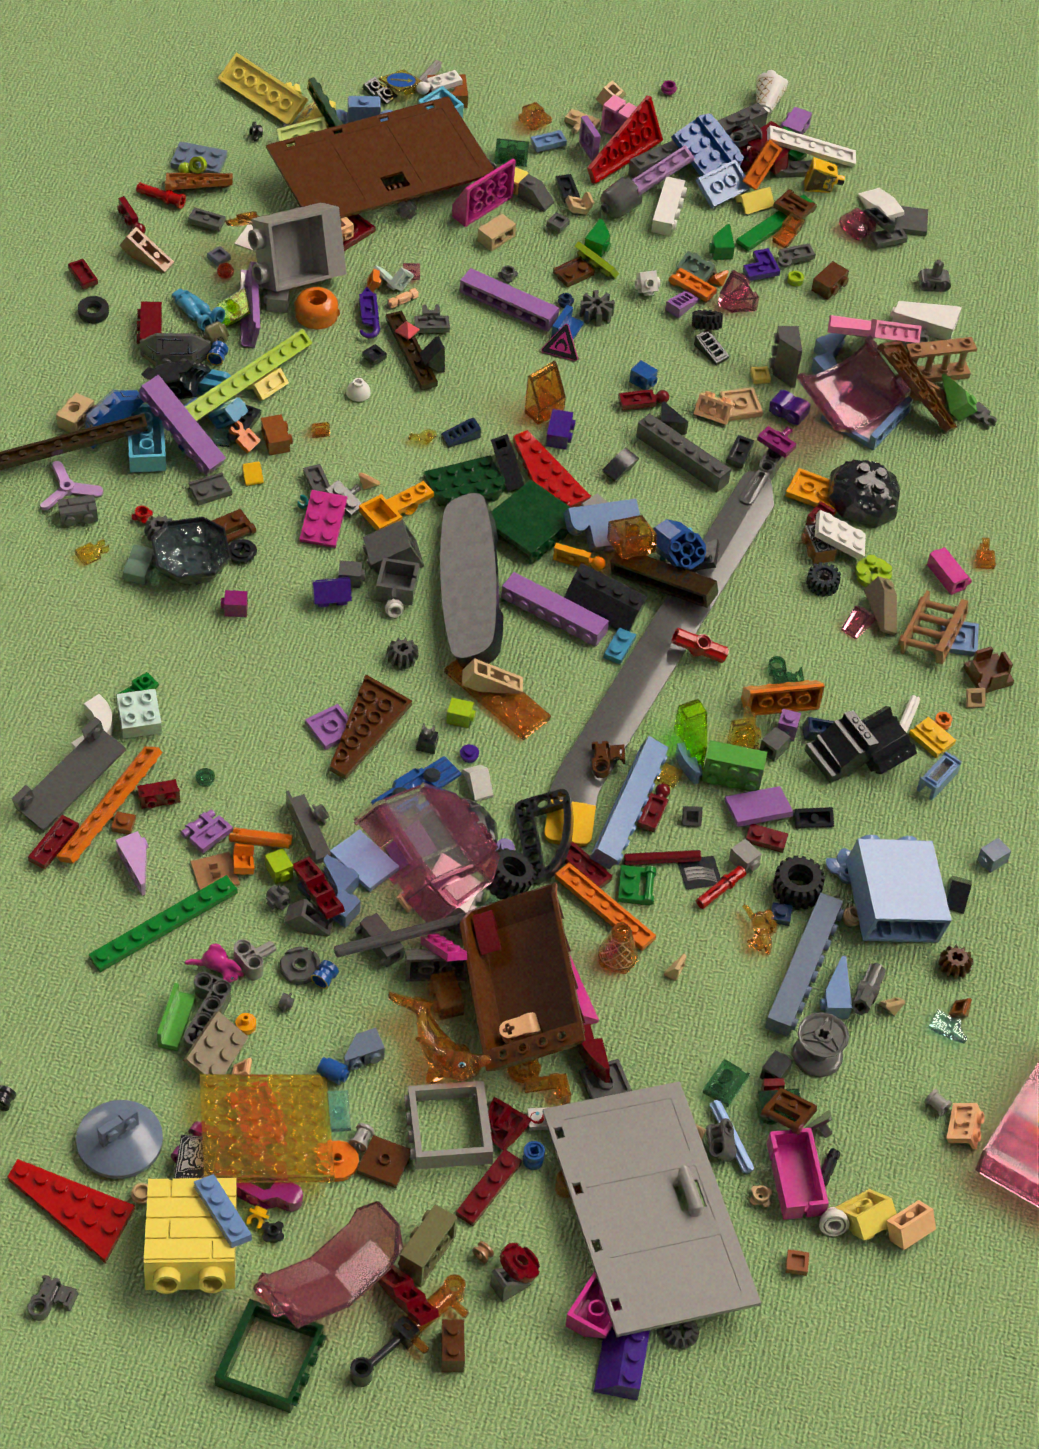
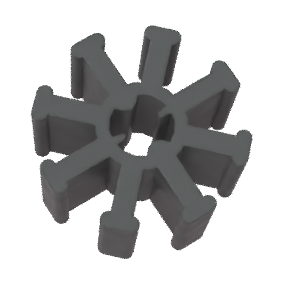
M593 290L592 297L588 293L583 295L579 312L580 317L585 316L584 323L586 324L595 319L596 327L601 326L602 320L607 324L611 322L615 306L614 300L609 301L610 294L605 292V295L600 298L598 296L599 290Z

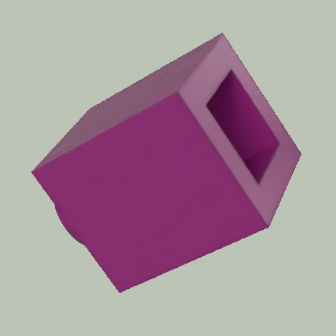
M225 590V598H221V609H224L225 617H247L248 591Z

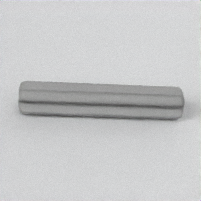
M435 60L412 85L413 91L417 92L418 83L427 81V75H435L442 67L441 61Z

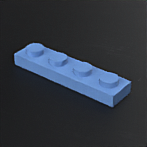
M212 1174L194 1181L196 1192L230 1247L233 1248L251 1241L252 1234L215 1175Z

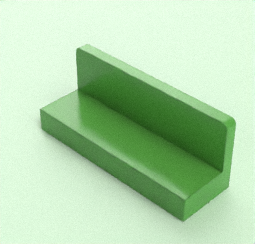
M174 983L157 1032L158 1047L174 1051L179 1050L196 1000V996L193 994L179 992V983Z

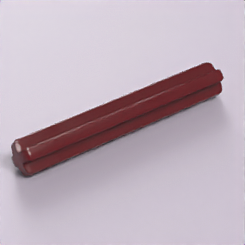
M700 850L624 854V864L700 862L702 855Z

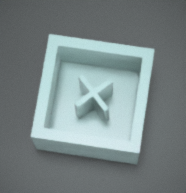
M155 689L117 694V707L123 739L162 733Z

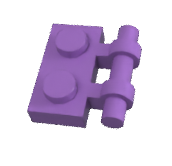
M212 809L200 814L196 821L185 825V829L181 831V835L184 838L190 834L192 835L190 836V842L202 853H205L233 832V827L220 815L212 819L216 815Z

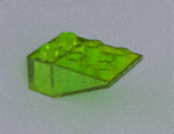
M698 698L678 705L674 732L676 736L680 737L682 743L685 742L686 750H690L691 757L697 758V762L701 764L703 770L707 751V711Z

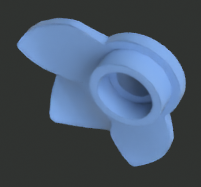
M846 848L839 851L837 858H826V866L831 873L838 875L842 883L851 884L846 864L851 851Z

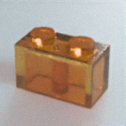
M454 970L430 975L427 991L428 995L433 997V1011L438 1013L439 1019L443 1020L464 1015L465 1004Z

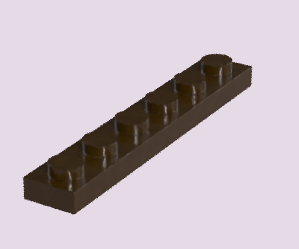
M402 310L386 314V321L420 389L425 390L437 387L438 381L432 369L424 364L419 354L422 349L415 335L407 340L395 332L399 326L407 321Z

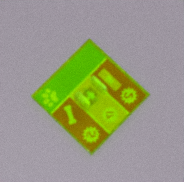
M245 287L217 304V307L225 310V318L221 324L224 323L228 327L250 314Z

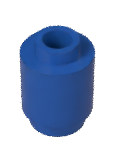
M323 1057L317 1067V1073L321 1077L338 1085L341 1082L345 1083L350 1073L347 1065L330 1057L328 1059Z

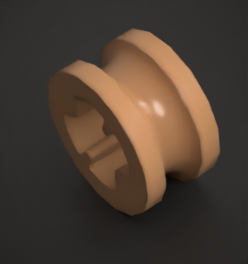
M483 1241L478 1243V1247L475 1246L472 1249L475 1257L483 1263H487L489 1261L488 1257L491 1258L494 1255L492 1248Z

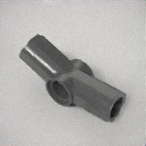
M879 963L869 964L864 979L860 981L852 1003V1008L856 1014L863 1015L868 1013L872 1003L874 1004L881 988L880 984L886 972V969Z

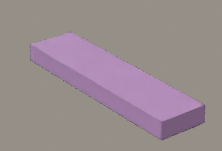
M684 145L632 179L638 186L636 190L638 194H643L666 179V176L669 177L695 160L687 146Z

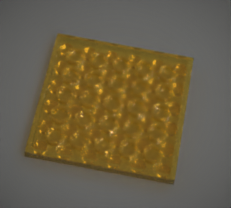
M200 1074L203 1178L214 1174L216 1178H236V1183L334 1182L335 1172L327 1078L320 1074Z

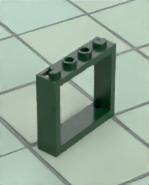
M249 1299L214 1376L215 1386L291 1413L293 1406L297 1407L300 1402L301 1393L299 1392L302 1386L306 1387L309 1381L310 1374L308 1372L310 1367L316 1365L318 1348H323L327 1335H324V1325ZM255 1317L314 1338L288 1398L229 1377Z

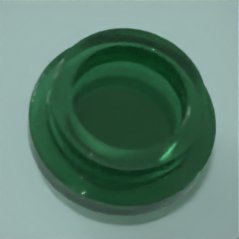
M202 768L197 771L195 778L200 786L208 787L214 782L215 773L209 768Z

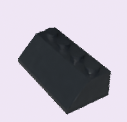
M581 563L564 598L609 620V626L617 630L622 628L629 632L647 600V596Z

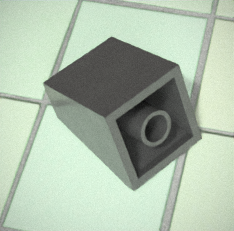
M403 519L363 537L365 543L363 549L369 557L367 563L370 569H374L378 575L383 558L420 563L419 568L424 567L417 540Z

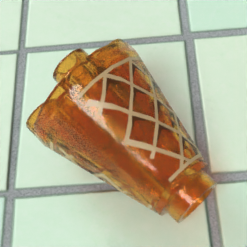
M624 922L613 926L599 946V965L611 972L627 974L637 963L638 950L631 928Z

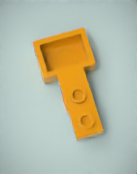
M422 481L387 500L380 494L359 505V512L378 531L402 520L400 514L403 512L406 515L413 514L419 504L434 497V492Z

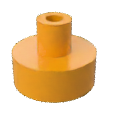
M242 1013L236 1018L235 1026L246 1035H250L256 1030V1018L250 1013Z

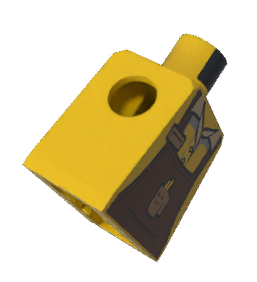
M813 157L804 179V190L808 192L830 193L834 184L843 186L845 176L838 175L837 165Z

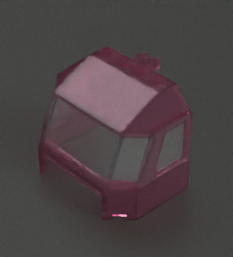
M422 783L375 802L354 818V824L356 826L359 825L380 848L392 839L395 841L409 864L389 879L394 885L399 884L404 891L401 895L425 922H430L446 917L491 884L494 880L500 855L496 851L498 846L493 840V836L487 831L483 823H477L480 819L474 811H469L471 806L465 798L461 799L454 792Z

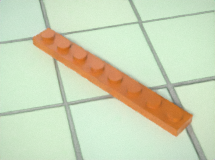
M145 746L58 853L56 857L60 862L74 863L79 859L83 851L91 844V841L102 830L107 821L113 817L115 811L124 803L139 781L145 777L148 770L157 762V759L162 754L159 747Z

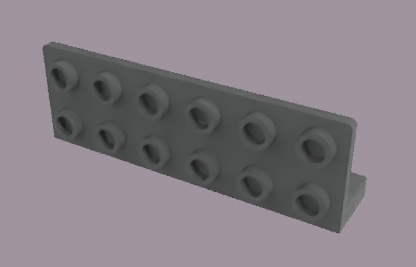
M96 717L82 729L84 740L33 790L25 785L12 797L15 808L42 831H45L126 751V748L104 731L101 721Z

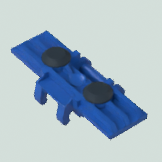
M443 756L424 769L414 768L396 779L392 784V789L372 800L371 804L387 821L406 810L413 817H417L420 812L428 808L432 803L440 798H444L439 789L461 776L462 773ZM421 792H423L425 796L432 795L420 804L414 806V797L420 794Z

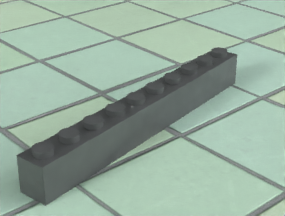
M756 103L718 120V122L730 137L732 131L737 129L736 119L749 115L751 123L761 128L766 125L768 111L759 103ZM672 140L630 159L628 175L634 179L677 151L679 147Z

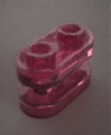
M854 208L839 218L841 228L858 241L876 231V223L859 208Z

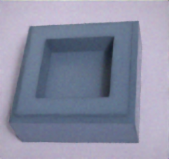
M219 246L207 253V258L219 267L231 260V255Z

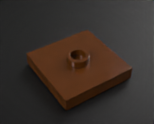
M373 1135L357 1168V1174L397 1188L411 1158L410 1148Z

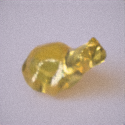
M426 429L419 434H409L408 439L428 445L437 436V432L432 429Z

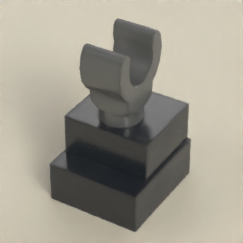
M423 723L416 751L435 754L439 741V732L435 731V725L432 726V729H428L425 727L426 724Z

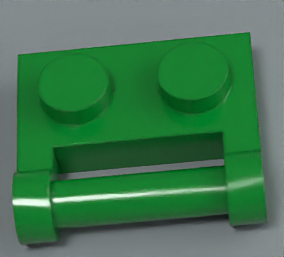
M621 865L618 902L647 906L653 905V884L657 869L653 866L644 868ZM640 877H646L644 895H639Z

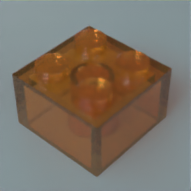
M643 515L609 521L607 540L621 559H629L656 552L657 534Z

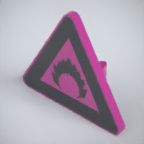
M564 324L541 351L574 361L578 360L569 325Z

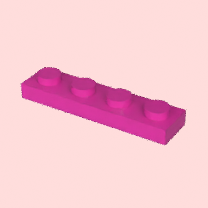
M435 932L427 936H420L421 945L444 960H467V951L460 948L459 945H455L453 941L447 940L446 937H442L439 933Z

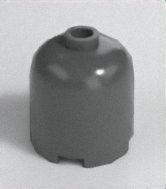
M621 177L603 191L600 202L601 209L605 214L613 218H620L641 205L642 195H638L636 191L638 186L630 178L624 179V177Z

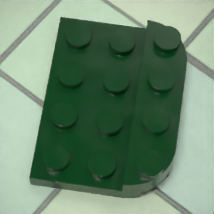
M491 455L424 471L423 474L427 485L434 492V500L438 506L446 507L452 500L470 493L481 494L485 499L491 498L492 502H495L504 491L505 478L500 475Z

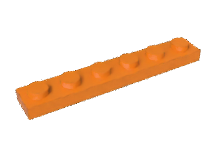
M567 863L555 873L556 880L612 927L623 928L620 930L616 929L619 933L626 931L627 935L633 937L631 939L629 937L625 938L641 951L656 940V934L572 864Z

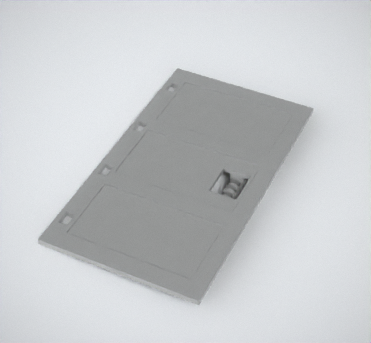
M680 1081L543 1109L542 1112L616 1337L761 1306L759 1295ZM555 1130H562L564 1138L557 1139ZM695 1182H697L700 1193L702 1195L706 1207H703ZM580 1185L582 1193L576 1195L573 1186ZM682 1185L689 1203L688 1211L682 1212L673 1186ZM599 1242L601 1251L595 1252L592 1243ZM618 1301L621 1310L614 1311L612 1302Z

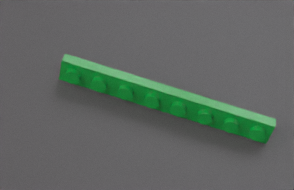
M225 875L89 953V959L98 971L102 972L238 893V889L229 877Z

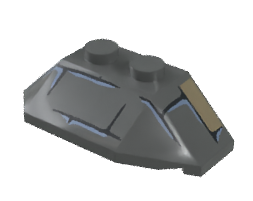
M155 333L146 339L140 340L141 356L156 367L160 364L176 361L184 363L186 360L201 363L207 359V354L211 350L209 340H204L192 333Z

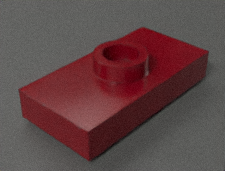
M84 259L68 263V269L82 289L98 284L97 277Z

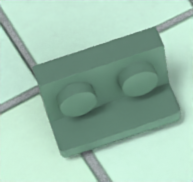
M687 251L676 266L677 270L682 268L705 282L709 280L712 274H717L715 265L709 260L707 262L704 261L695 252L692 254Z

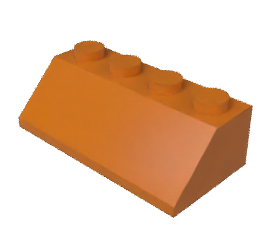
M805 680L802 682L743 687L741 701L745 716L782 713V709L794 712L818 710L825 686L824 683L818 680Z

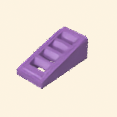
M686 290L666 302L665 310L680 318L700 298Z

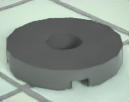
M307 947L291 948L285 952V955L280 960V972L290 983L296 985L312 982L311 975L319 969L320 958L315 951L312 952ZM302 962L306 966L304 968H297L295 964Z

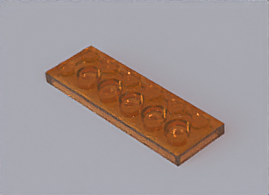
M457 660L444 669L445 674L522 740L551 720V715L524 692L522 694L478 692L463 686L462 670L464 668L459 665Z

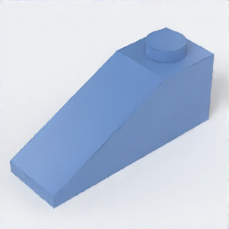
M846 956L841 957L827 986L824 998L820 999V1010L824 1011V1013L832 1014L839 1019H849L852 1010Z

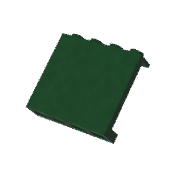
M533 480L528 481L492 510L497 533L529 556L530 565L536 560H540L543 554L548 550L551 551L556 543L563 541L569 534L563 513L571 507Z

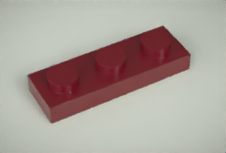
M61 815L30 853L28 861L46 869L78 830L79 823Z
M572 841L565 863L572 864L600 889L612 880L613 875L599 863L589 858L590 856Z

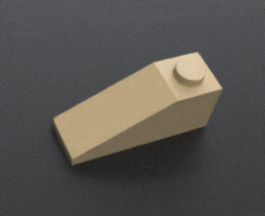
M474 658L462 670V685L478 692L523 693V677Z

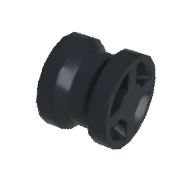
M0 1085L1 1111H8L11 1107L10 1102L16 1097V1092L5 1085Z

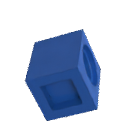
M640 360L631 369L629 382L642 390H648L657 383L658 370Z

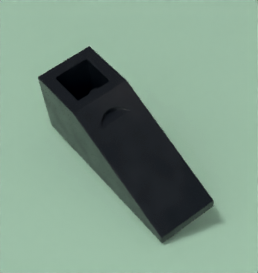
M508 434L491 439L502 476L505 478L508 493L520 489L525 484Z

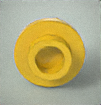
M257 1205L255 1208L250 1207L249 1211L253 1214L248 1216L247 1224H252L253 1219L257 1218L259 1220L257 1228L262 1229V1225L265 1223L264 1218L269 1219L270 1217L266 1214L268 1210Z

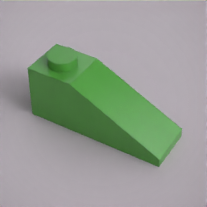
M945 373L942 374L951 414L961 421L977 412V400L974 395H970Z

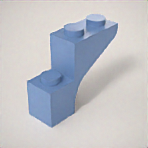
M830 333L816 339L814 352L818 356L813 358L811 371L822 383L837 378L839 365L835 361V357L845 345L844 338L846 335Z
M327 854L324 857V874L334 889L336 897L345 909V912L332 918L335 922L346 928L360 913V900L352 894L359 886V874L354 869L343 865L337 858H332Z

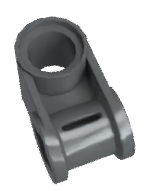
M724 1118L720 1123L707 1125L706 1134L708 1136L710 1154L725 1162L732 1161L736 1156L737 1150L734 1128L728 1118Z

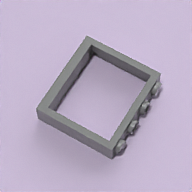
M484 1081L408 1086V1095H404L405 1108L409 1107V1112L406 1113L407 1125H411V1130H408L409 1143H413V1148H410L411 1160H415L416 1169L493 1163V1145ZM475 1097L482 1147L422 1152L416 1101Z

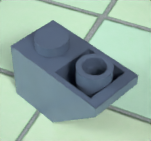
M376 1028L356 1034L344 1056V1064L348 1066V1070H357L363 1065L375 1064L384 1059L385 1047Z

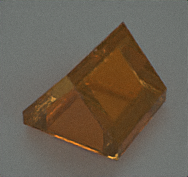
M328 422L310 425L312 438L330 436V424Z

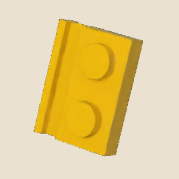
M927 717L909 731V736L935 758L955 745L956 739L930 717Z

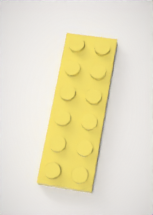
M237 52L218 77L222 83L286 124H292L308 102L306 97Z

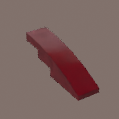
M310 857L293 863L294 872L327 920L345 912L343 904L336 897L334 889L326 881L324 873Z
M393 1264L374 1273L375 1279L385 1292L418 1325L423 1326L440 1317L438 1309L427 1302L425 1293L414 1286L413 1279Z

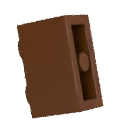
M832 261L813 278L811 291L828 300L830 297L835 296L842 286L845 287L847 285L849 270Z
M442 1319L441 1372H464V1319Z

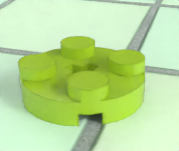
M870 554L857 563L855 569L856 579L864 587H867L878 576L891 580L892 566L883 559Z

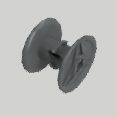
M824 1012L812 1013L799 1024V1039L793 1046L792 1055L795 1064L808 1075L816 1077L830 1076L837 1072L842 1065L843 1050L849 1041L848 1029L841 1019L832 1014Z

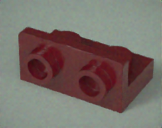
M176 779L137 786L141 809L173 805L181 802L180 790Z

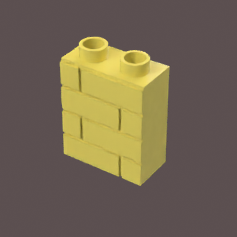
M202 1178L148 1179L144 1246L145 1290H156L159 1293L171 1294L177 1290L201 1289L206 1293H217L223 1289H235L236 1247H230L194 1188V1181ZM217 1178L237 1210L236 1178Z

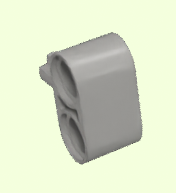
M241 939L234 944V961L247 978L258 980L263 976V958L275 952L276 947L273 942L268 941L255 948L248 940Z

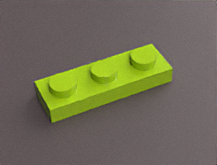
M578 241L574 247L578 250L577 254L584 260L588 258L590 260L589 263L593 267H600L604 275L607 277L611 275L616 279L619 272L615 267Z

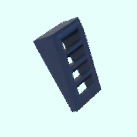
M470 418L441 433V436L449 448L481 438V427L475 418Z
M807 717L802 725L804 739L815 740L816 735L823 733L834 721Z

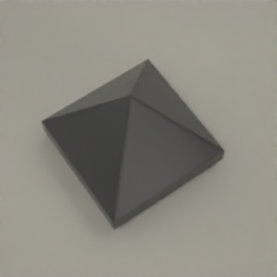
M683 806L682 826H701L703 807Z

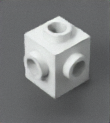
M656 270L636 273L635 288L638 290V293L648 296L654 295L653 291H659L660 279L657 277Z

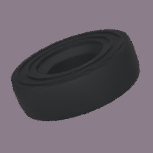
M86 297L78 304L79 317L87 323H100L108 317L109 305L102 297ZM90 307H98L100 308V311L91 313L88 312L87 309Z

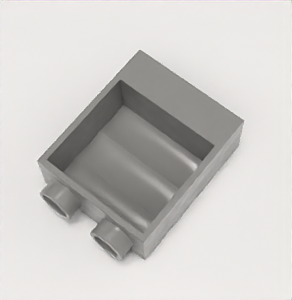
M317 203L252 219L253 230L248 232V242L250 247L256 251L257 264L253 265L252 274L255 282L260 284V287L277 292L347 274L338 206Z

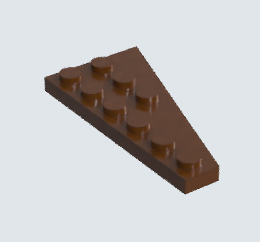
M885 342L878 345L879 351L902 377L905 385L911 388L937 420L940 428L946 432L954 430L957 427L913 359H910L902 342Z
M365 674L358 697L347 720L344 733H342L341 741L330 764V771L346 780L412 706V700Z

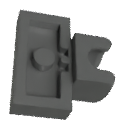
M438 304L435 305L434 310H428L427 305H423L422 316H414L415 327L420 329L418 333H450L449 316H440V306Z

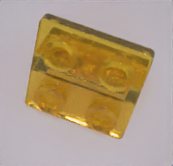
M745 706L743 719L731 720L727 744L759 750L758 742L761 739V730L756 726L755 713L751 712L750 706Z

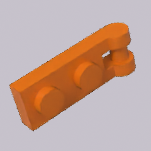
M679 268L675 274L669 277L671 285H678L705 302L711 299L717 292V288L682 268Z

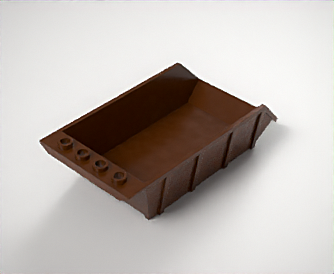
M557 882L469 910L460 921L464 950L467 951L466 962L486 1071H499L576 1047L585 1041L583 1024L585 1023V1018L579 1004L578 984L569 954L571 949L562 920L564 919V914L557 897ZM493 910L502 950L481 955L473 915ZM526 1013H535L542 1033L509 1044L503 1041L499 1028L504 1021L520 1017ZM509 1030L508 1035H511L512 1030Z

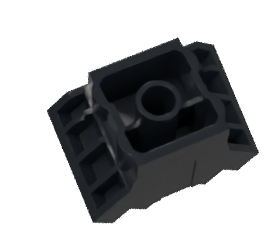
M186 360L184 363L176 361L160 364L155 369L147 367L141 375L147 380H151L159 375L175 396L181 400L197 396L200 382L209 374L211 369L205 364Z
M885 706L862 719V722L879 742L877 749L872 753L874 757L866 762L871 772L875 771L877 774H883L917 754L915 743L910 742L909 734L904 731L897 716H893L891 707Z
M854 710L845 712L842 719L835 720L823 733L816 735L815 741L806 743L804 751L829 783L841 779L844 775L849 777L874 757L872 753L877 749L879 742Z

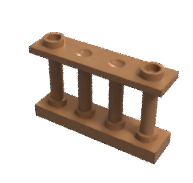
M972 337L906 344L910 359H913L916 365L918 358L927 357L926 365L918 366L926 380L930 382L943 381L942 374L944 373L952 380L970 378L971 373L966 363L967 353L977 352V347ZM960 353L958 362L949 363L951 354ZM944 355L942 364L933 365L935 356Z
M926 590L924 596L919 598L918 607L904 635H900L898 645L901 647V654H905L908 646L934 652L936 663L943 664L968 615V600L961 599L959 605L953 607L930 601V591ZM927 608L951 613L953 617L944 619L925 614ZM922 620L946 626L947 629L946 631L939 632L920 627L919 624ZM917 633L940 639V642L933 645L912 638Z

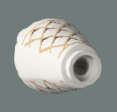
M773 70L760 74L756 80V103H759L768 111L767 117L772 113L786 92L788 80L776 74Z

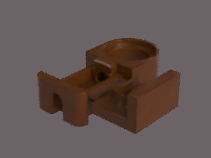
M598 741L591 743L592 750H595V758H592V768L595 777L605 778L610 774V760L618 759L623 764H626L624 744L610 745L609 747L608 741H602V744H598ZM603 765L606 767V770L600 772L596 768Z

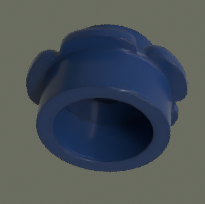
M563 293L558 296V303L562 308H565L566 305L572 306L574 303V298L569 293Z

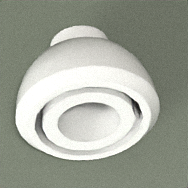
M355 378L346 389L347 397L357 402L368 399L371 394L369 385L362 378Z
M835 1207L828 1208L822 1214L819 1221L820 1230L828 1236L842 1235L848 1230L850 1225L847 1215Z

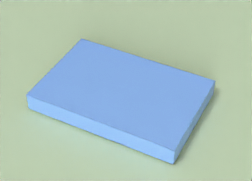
M360 829L330 850L333 858H337L343 865L354 869L359 874V883L369 892L399 871V865Z

